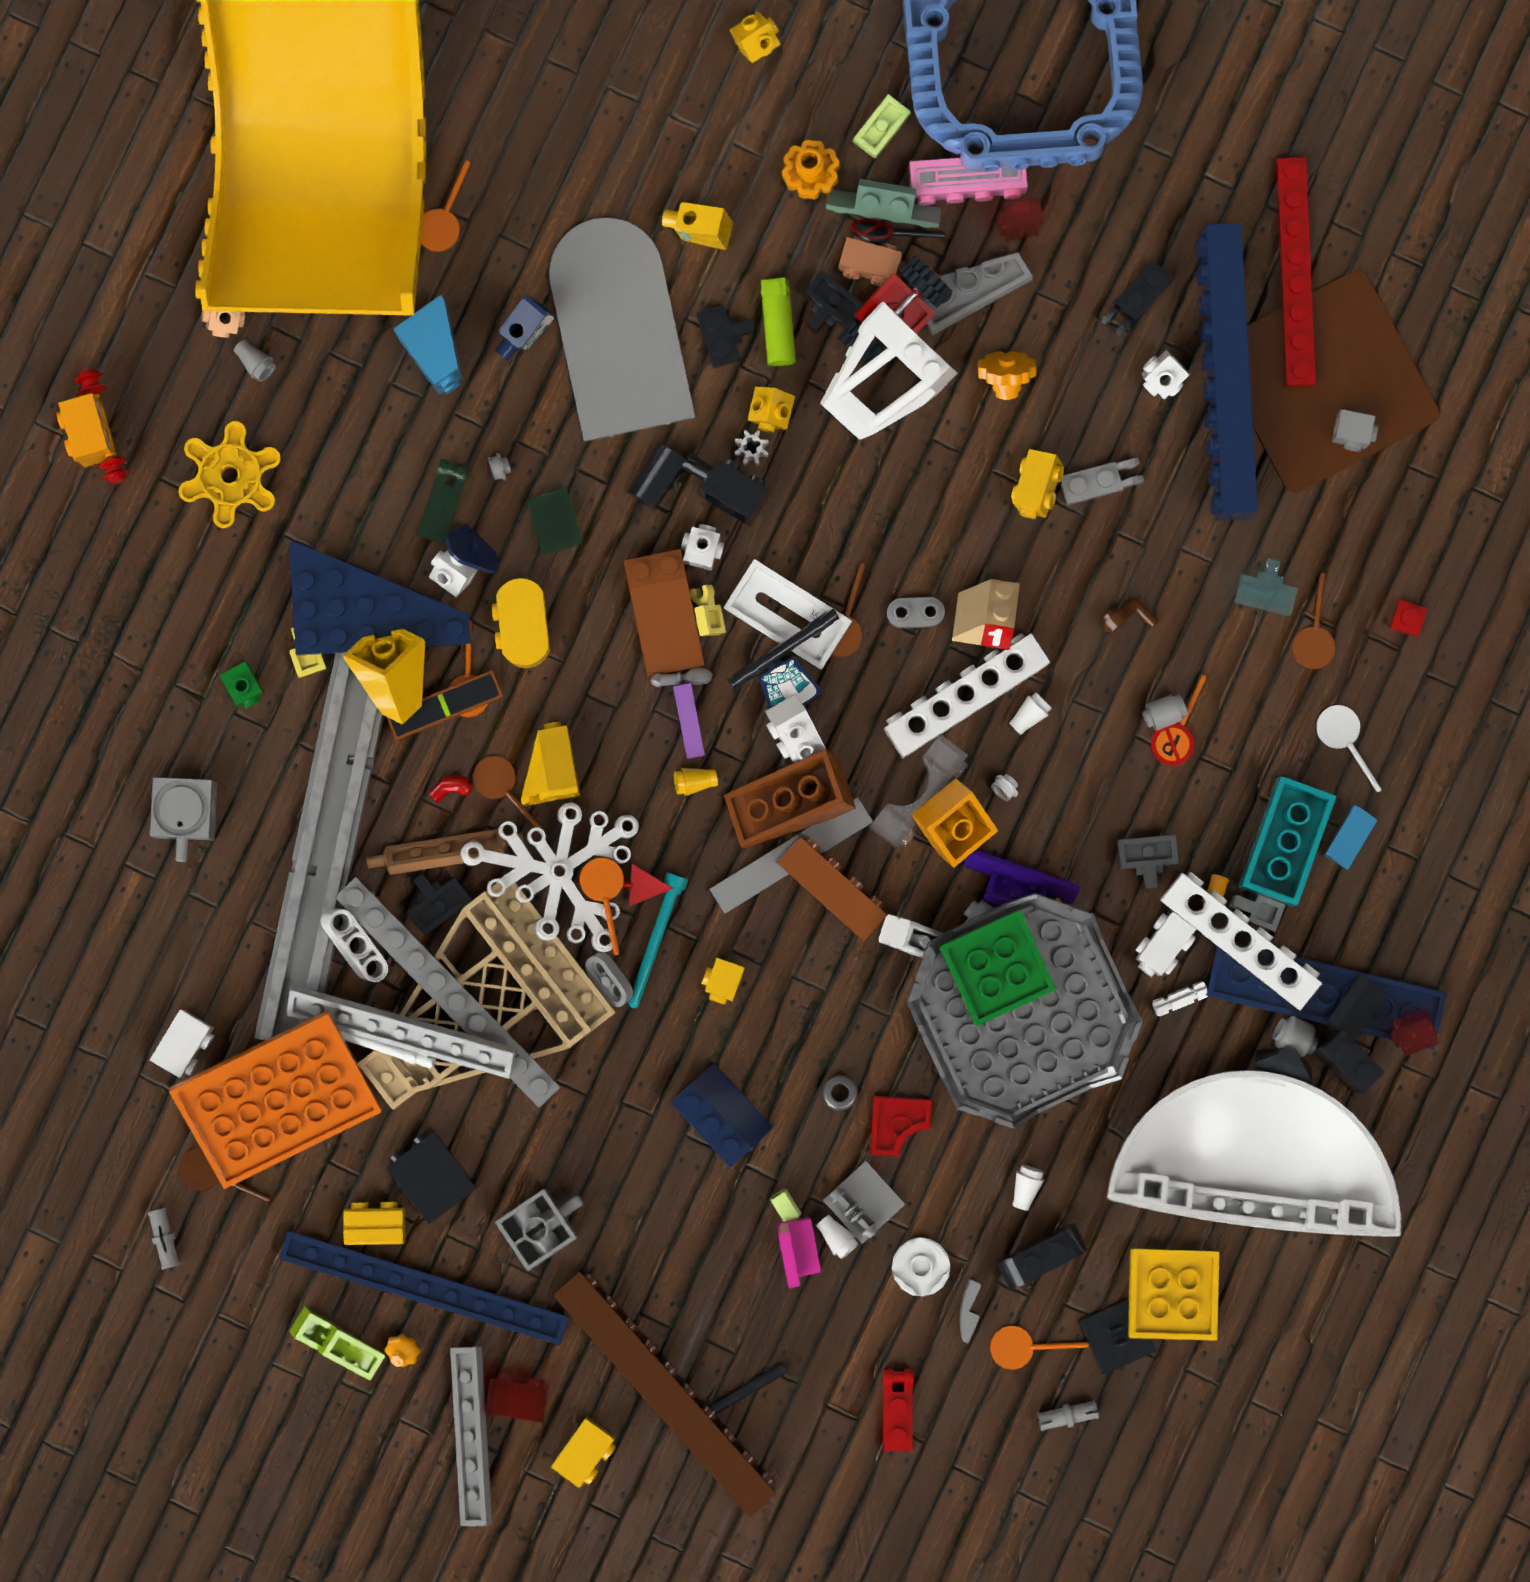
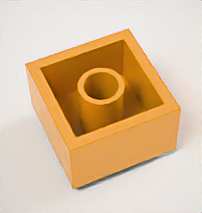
M956 778L911 815L937 854L953 868L998 832V829L973 792Z

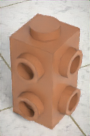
M854 235L853 238H846L838 270L843 271L845 277L858 280L861 276L871 279L872 284L881 286L892 273L902 279L900 271L906 262L901 261L903 252L897 251L898 247L888 243H881V246H878Z

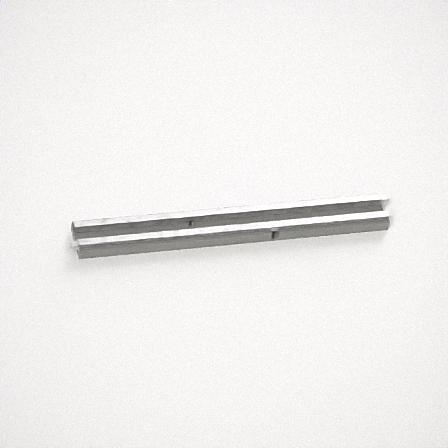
M336 653L292 857L293 866L288 876L254 1037L256 1039L268 1040L304 1022V1020L286 1015L289 993L293 985L326 993L335 945L321 925V918L323 913L330 908L343 909V906L335 896L349 884L384 717L344 660L343 655L345 653ZM340 914L336 915L333 919V926L336 930L340 926Z

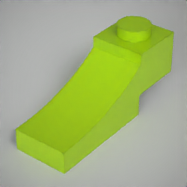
M305 1306L289 1331L295 1339L314 1348L323 1356L369 1381L386 1356L380 1350L353 1336L329 1319Z

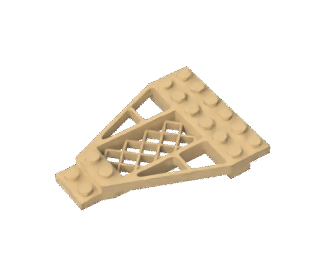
M515 882L507 887L501 896L493 897L486 891L466 905L434 957L438 961L442 959L454 974L455 979L463 987L464 985L481 987L479 1003L483 1008L499 1010L497 1022L500 1025L503 1010L519 1012L502 1025L506 1031L533 1010L538 1009L563 1043L560 1046L529 1054L535 1059L570 1049L616 1012L557 936L549 941H543L536 936L534 931L535 924L543 917L530 901L521 903L517 900L515 893L519 886ZM496 883L491 887L492 892L500 893L501 885ZM520 890V897L528 899L523 891ZM469 918L492 948V952L466 973L460 974L444 952L463 920ZM545 923L542 927L543 932L550 934L552 929ZM499 957L504 965L489 963ZM488 967L504 969L502 986L485 984ZM483 969L482 983L466 982ZM508 970L522 989L506 987ZM418 984L400 1015L419 1021L434 1022V1025L437 1026L438 1023L455 1025L454 1030L458 1031L459 1025L456 1022L439 1020L441 1006L433 998L414 1013L412 1012V1006L423 989ZM485 987L501 989L499 1007L483 1005ZM505 990L522 992L520 1009L503 1007ZM527 994L532 1003L524 1008L525 996ZM437 1004L435 1019L420 1018ZM376 1050L357 1063L392 1110H395L417 1092L486 1073L480 1070H473L461 1074L458 1072V1068L462 1065L436 1061L435 1065L449 1066L440 1073L435 1065L433 1069L418 1064L414 1065L405 1062L403 1059Z

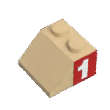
M990 579L959 592L952 641L1010 650L1015 627L1020 583Z

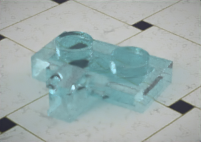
M1268 559L1264 573L1258 571L1256 577L1240 575L1233 603L1290 617L1298 588L1282 584L1283 577L1277 576L1281 561Z

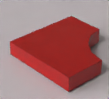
M873 1096L870 1155L900 1156L902 1145L909 1136L917 1131L930 1129L932 1100Z

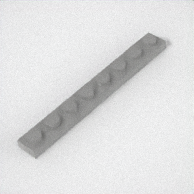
M293 985L290 989L287 1016L307 1021L328 1010L339 1031L508 1079L513 1073L517 1048Z

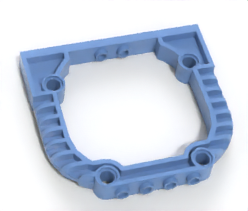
M902 0L912 102L916 117L930 138L941 144L944 149L960 154L962 164L969 169H983L985 172H994L1006 167L1022 170L1034 165H1040L1044 168L1054 167L1061 163H1069L1073 166L1083 165L1088 161H1094L1101 157L1105 144L1120 135L1131 123L1138 111L1142 98L1143 79L1137 31L1136 0H1088L1093 6L1091 12L1092 23L1095 27L1106 31L1108 41L1112 97L1102 114L1080 117L1073 123L1070 130L996 135L991 128L983 124H961L946 106L941 90L937 42L942 41L948 33V10L957 0ZM1109 8L1112 13L1104 14L1100 9ZM935 20L940 22L941 25L933 27L928 22ZM1093 139L1097 144L1089 146L1085 144L1084 140ZM977 147L982 152L980 154H972L968 149Z

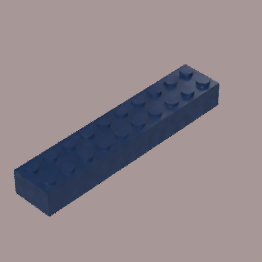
M1241 223L1206 224L1202 233L1199 234L1198 240H1195V255L1201 258L1200 268H1197V285H1202V297L1198 298L1199 314H1204L1203 325H1200L1201 343L1205 342L1206 347L1205 354H1202L1201 357L1202 371H1207V382L1203 383L1204 400L1209 399L1208 411H1205V427L1210 428V439L1206 441L1207 457H1212V467L1208 468V483L1213 485L1214 488L1213 497H1210L1209 501L1210 513L1215 514V522L1250 520L1258 512L1242 228Z

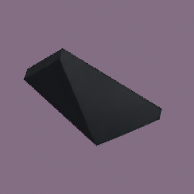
M1294 1047L1259 1049L1256 1051L1255 1068L1285 1075L1311 1085L1312 1068Z

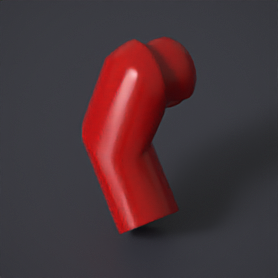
M463 775L445 776L428 795L439 804L449 792H458L461 796L468 795L472 790V784Z

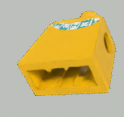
M682 202L679 211L668 209L664 211L662 226L674 228L680 239L727 250L733 221L724 208Z

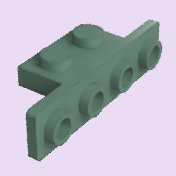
M859 179L857 193L832 189L828 193L825 207L827 210H833L837 213L862 215L865 218L886 219L894 223L915 224L923 228H939L942 212L940 207L921 206L914 203L916 188Z

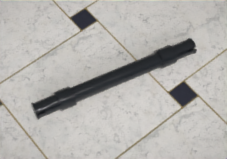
M831 609L829 612L817 617L808 623V626L774 649L734 673L732 677L727 679L733 689H736L739 685L751 680L776 660L812 636L818 635L836 620H839L838 614L834 609Z

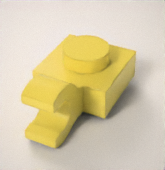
M703 585V596L701 595L700 588L690 589L692 601L699 606L695 607L694 610L700 636H714L726 633L721 605H715L713 586Z
M293 627V628H290V629H291L293 638H294V640H295L294 627ZM295 649L289 650L298 678L327 669L322 654L296 656Z

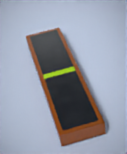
M491 670L422 698V707L403 725L388 717L387 720L395 740L399 741L502 699L504 695L494 671Z

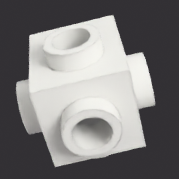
M1167 349L1158 358L1154 356L1148 360L1143 367L1144 371L1141 373L1145 380L1143 386L1154 397L1159 394L1163 399L1168 395L1172 397L1177 394L1183 387L1182 382L1189 376L1187 370Z
M699 524V528L692 527L690 534H684L681 550H685L684 564L712 571L715 558L721 559L724 542H720V534L715 533L716 528ZM701 543L708 545L705 549L698 548V545Z
M440 550L431 562L434 568L429 578L457 597L471 583L478 569L457 562L452 558L448 550L445 553Z

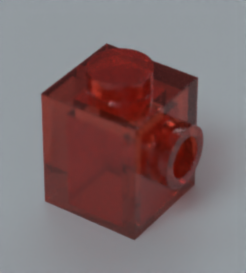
M1427 1009L1394 1020V1031L1391 1032L1395 1047H1401L1405 1056L1439 1044L1437 1031Z

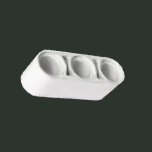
M330 908L326 910L322 915L321 925L356 975L363 980L371 982L383 980L388 973V964L354 916L344 909ZM340 914L343 923L336 930L333 926V919L336 915ZM356 937L359 940V948L353 953L350 950V942ZM373 960L376 964V970L372 975H368L367 965Z

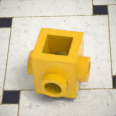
M759 12L745 17L741 23L730 29L740 52L751 63L769 55L773 49L781 45L776 36L779 32L776 24L770 17L765 19Z
M755 387L747 420L758 424L757 429L764 432L774 433L775 429L787 430L795 396L777 388Z

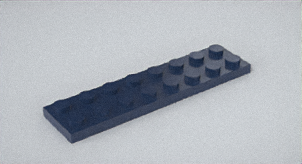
M1235 942V944H1236L1237 946H1239V947H1244V946H1246V945H1244V944H1240V943H1236V942ZM1216 946L1206 996L1328 1025L1324 1022V1019L1354 977L1361 972L1295 957L1294 961L1301 967L1307 963L1320 974L1316 979L1322 983L1303 1008L1298 1010L1219 946ZM1261 950L1257 956L1258 962L1262 965L1270 964L1273 960L1272 951ZM1288 967L1281 972V980L1284 983H1291L1296 978L1294 968ZM1362 973L1371 979L1370 983L1383 991L1386 996L1359 1033L1435 1050L1447 993Z

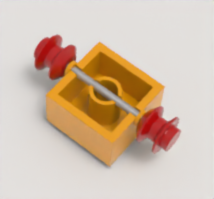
M94 368L80 371L78 373L79 377L74 379L75 383H80L82 389L77 392L80 397L59 402L60 411L56 412L61 429H65L68 439L64 440L69 457L72 456L74 461H78L84 468L99 464V468L106 470V475L102 477V480L109 481L110 485L126 481V476L131 472L123 469L122 464L127 459L118 456L116 453L104 407L99 400L100 394L106 388V385L99 384L98 381L103 374L102 372H96Z

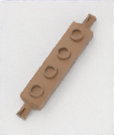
M499 829L387 846L383 855L366 857L368 869L385 866L389 874L392 875L463 864L460 852L462 847L469 842H478L483 846L484 850L505 854L507 847L510 845L505 839L500 837ZM516 833L524 844L523 833ZM476 848L468 850L470 858L475 859L478 857L479 853Z

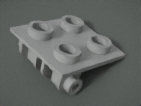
M866 1161L823 1200L862 1244L868 1238L870 1239L881 1226L905 1205Z

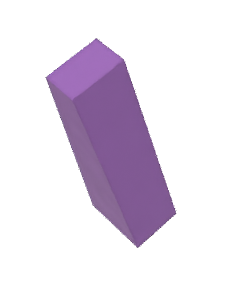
M691 683L673 686L687 759L703 757L705 753Z

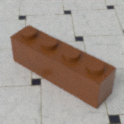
M798 836L775 862L858 937L865 941L886 918L887 914L882 911L885 905L874 895L868 898L863 894L861 890L864 886L852 875L848 879L839 872L842 866L831 856L827 859L822 857L818 853L821 847L809 836L805 840Z

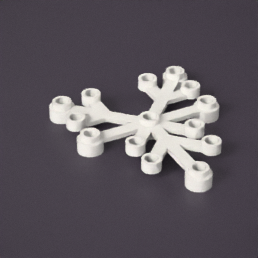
M566 803L558 810L557 818L562 826L556 856L546 842L545 832L541 828L536 827L528 832V842L536 847L545 862L536 861L532 858L516 834V825L509 821L501 824L498 832L500 837L508 842L516 856L484 850L483 846L478 842H469L462 847L460 852L461 859L469 866H475L480 862H487L515 868L500 879H493L488 883L487 892L493 897L501 896L507 887L530 872L543 874L530 884L518 887L515 893L519 902L527 903L533 899L534 894L550 884L544 916L536 922L534 928L535 934L539 939L549 941L554 939L559 932V925L555 918L561 888H563L575 906L572 924L567 931L568 940L572 943H579L584 940L585 930L583 926L585 922L593 934L591 943L596 951L604 953L613 949L609 929H604L595 916H602L607 920L604 904L585 901L571 878L573 876V869L593 855L613 859L619 864L627 862L631 857L628 847L618 846L615 848L608 845L619 838H631L637 833L639 826L633 816L623 815L619 817L614 823V828L602 835L603 828L608 823V816L602 811L593 813L589 820L591 829L587 846L569 858L568 853L573 828L582 817V811L575 803ZM567 809L575 811L574 819L570 820L566 817L565 812ZM596 815H601L604 819V823L601 826L594 823ZM624 821H629L632 824L631 831L623 830L622 824ZM505 825L512 827L513 833L511 836L504 835L502 830ZM537 831L541 834L539 842L532 840V832ZM470 848L478 850L477 858L472 859L469 857L468 850ZM619 849L626 852L624 860L617 858L616 854ZM556 866H561L564 869L563 876L558 877L555 875L554 868ZM497 882L501 885L500 893L492 892V883ZM521 889L529 890L530 896L528 899L520 897ZM610 903V906L615 909V915L612 917L614 920L619 916L620 910L615 903ZM545 923H549L553 927L550 934L543 932L542 927ZM573 929H578L581 932L579 940L572 938L571 932ZM602 935L609 937L610 941L607 946H603L599 941Z

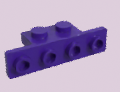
M975 850L965 859L963 865L966 868L990 876L983 900L999 906L1032 893L1055 899L1058 898L1063 902L1073 904L1080 890V886L1073 884L1067 879L1049 876L1041 870L1029 869L1018 865L1013 860H1004L992 856L984 850Z

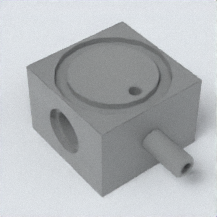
M153 778L150 836L160 839H177L175 859L177 862L187 861L188 840L215 841L218 783L213 780Z
M544 1188L495 1223L526 1270L529 1271L578 1237L566 1216L581 1207L583 1202L576 1195L559 1207L547 1188Z

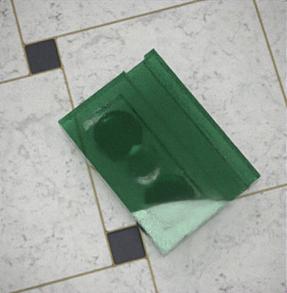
M567 487L539 495L535 498L526 499L543 556L583 544Z

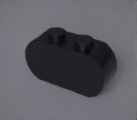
M1072 1223L1007 1255L996 1264L1009 1289L1012 1290L1087 1252L1088 1248L1076 1224Z

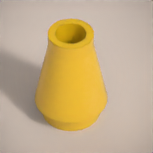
M681 768L680 771H675L674 785L676 793L688 796L704 789L718 786L716 770Z

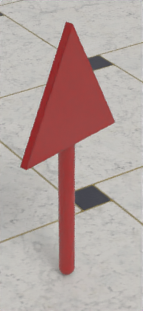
M633 863L631 867V882H623V887L630 888L629 906L673 889Z

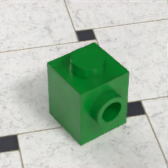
M243 662L220 675L235 705L239 708L245 707L246 710L258 705L261 702L260 697L265 695L247 662Z

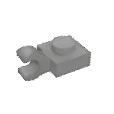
M1256 894L1254 902L1244 897L1233 895L1229 905L1232 908L1249 913V923L1272 932H1276L1285 908V904L1260 894Z

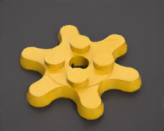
M232 421L227 424L224 430V440L218 446H208L199 438L189 439L184 446L185 454L197 463L198 473L194 479L185 481L180 485L179 496L182 500L189 503L199 498L210 499L215 506L213 521L220 528H228L234 523L235 510L242 503H251L258 510L265 512L272 509L275 504L274 495L262 486L261 477L266 470L278 466L281 460L280 453L273 447H267L258 452L248 450L244 443L246 428L238 421ZM227 468H235L238 471L237 481L232 483L224 482L222 478L223 472Z

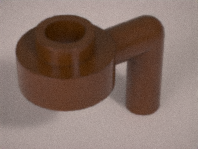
M1134 598L1119 610L1113 607L1102 618L1105 622L1102 628L1109 635H1112L1134 612L1150 628H1153L1159 620L1140 600Z

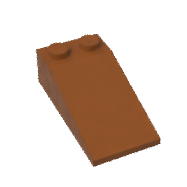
M681 549L624 560L648 678L658 673L660 675L705 666Z
M826 749L724 795L741 848L832 820L856 809L839 757Z

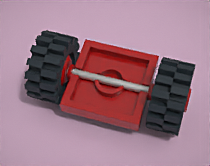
M915 255L903 267L900 274L916 289L913 287L910 289L896 274L892 273L853 315L862 323L883 301L917 334L936 314L919 298L921 296L919 293L938 308L953 291L931 267H928ZM852 321L837 338L849 349L850 346L853 347L859 335L857 331L860 327ZM876 336L859 360L865 365L884 351L874 341L879 340Z

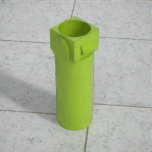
M785 277L761 280L767 365L787 366L795 364L789 281Z

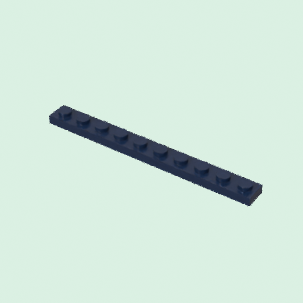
M290 1230L287 1231L279 1257L280 1260L557 1345L561 1344L569 1316Z

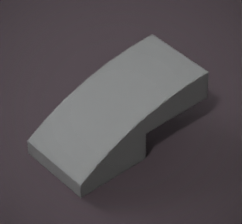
M970 1278L962 1297L959 1318L961 1339L966 1343H969L980 1318L978 1314L970 1311L981 1284Z

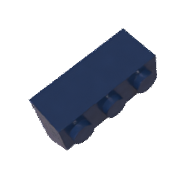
M715 1063L671 1102L677 1111L730 1168L773 1128Z

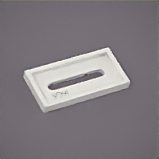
M755 559L723 607L779 644L801 629L756 601L758 593H765L809 622L833 609ZM838 611L836 613L839 616V620H836L822 631L820 637H811L791 651L822 670L852 623V620Z

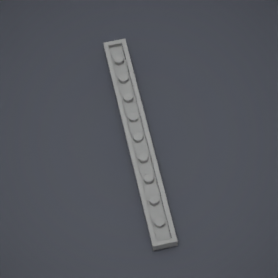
M357 877L335 896L338 902L354 916L467 1034L517 1048L513 1073L510 1079L539 1108L561 1088Z

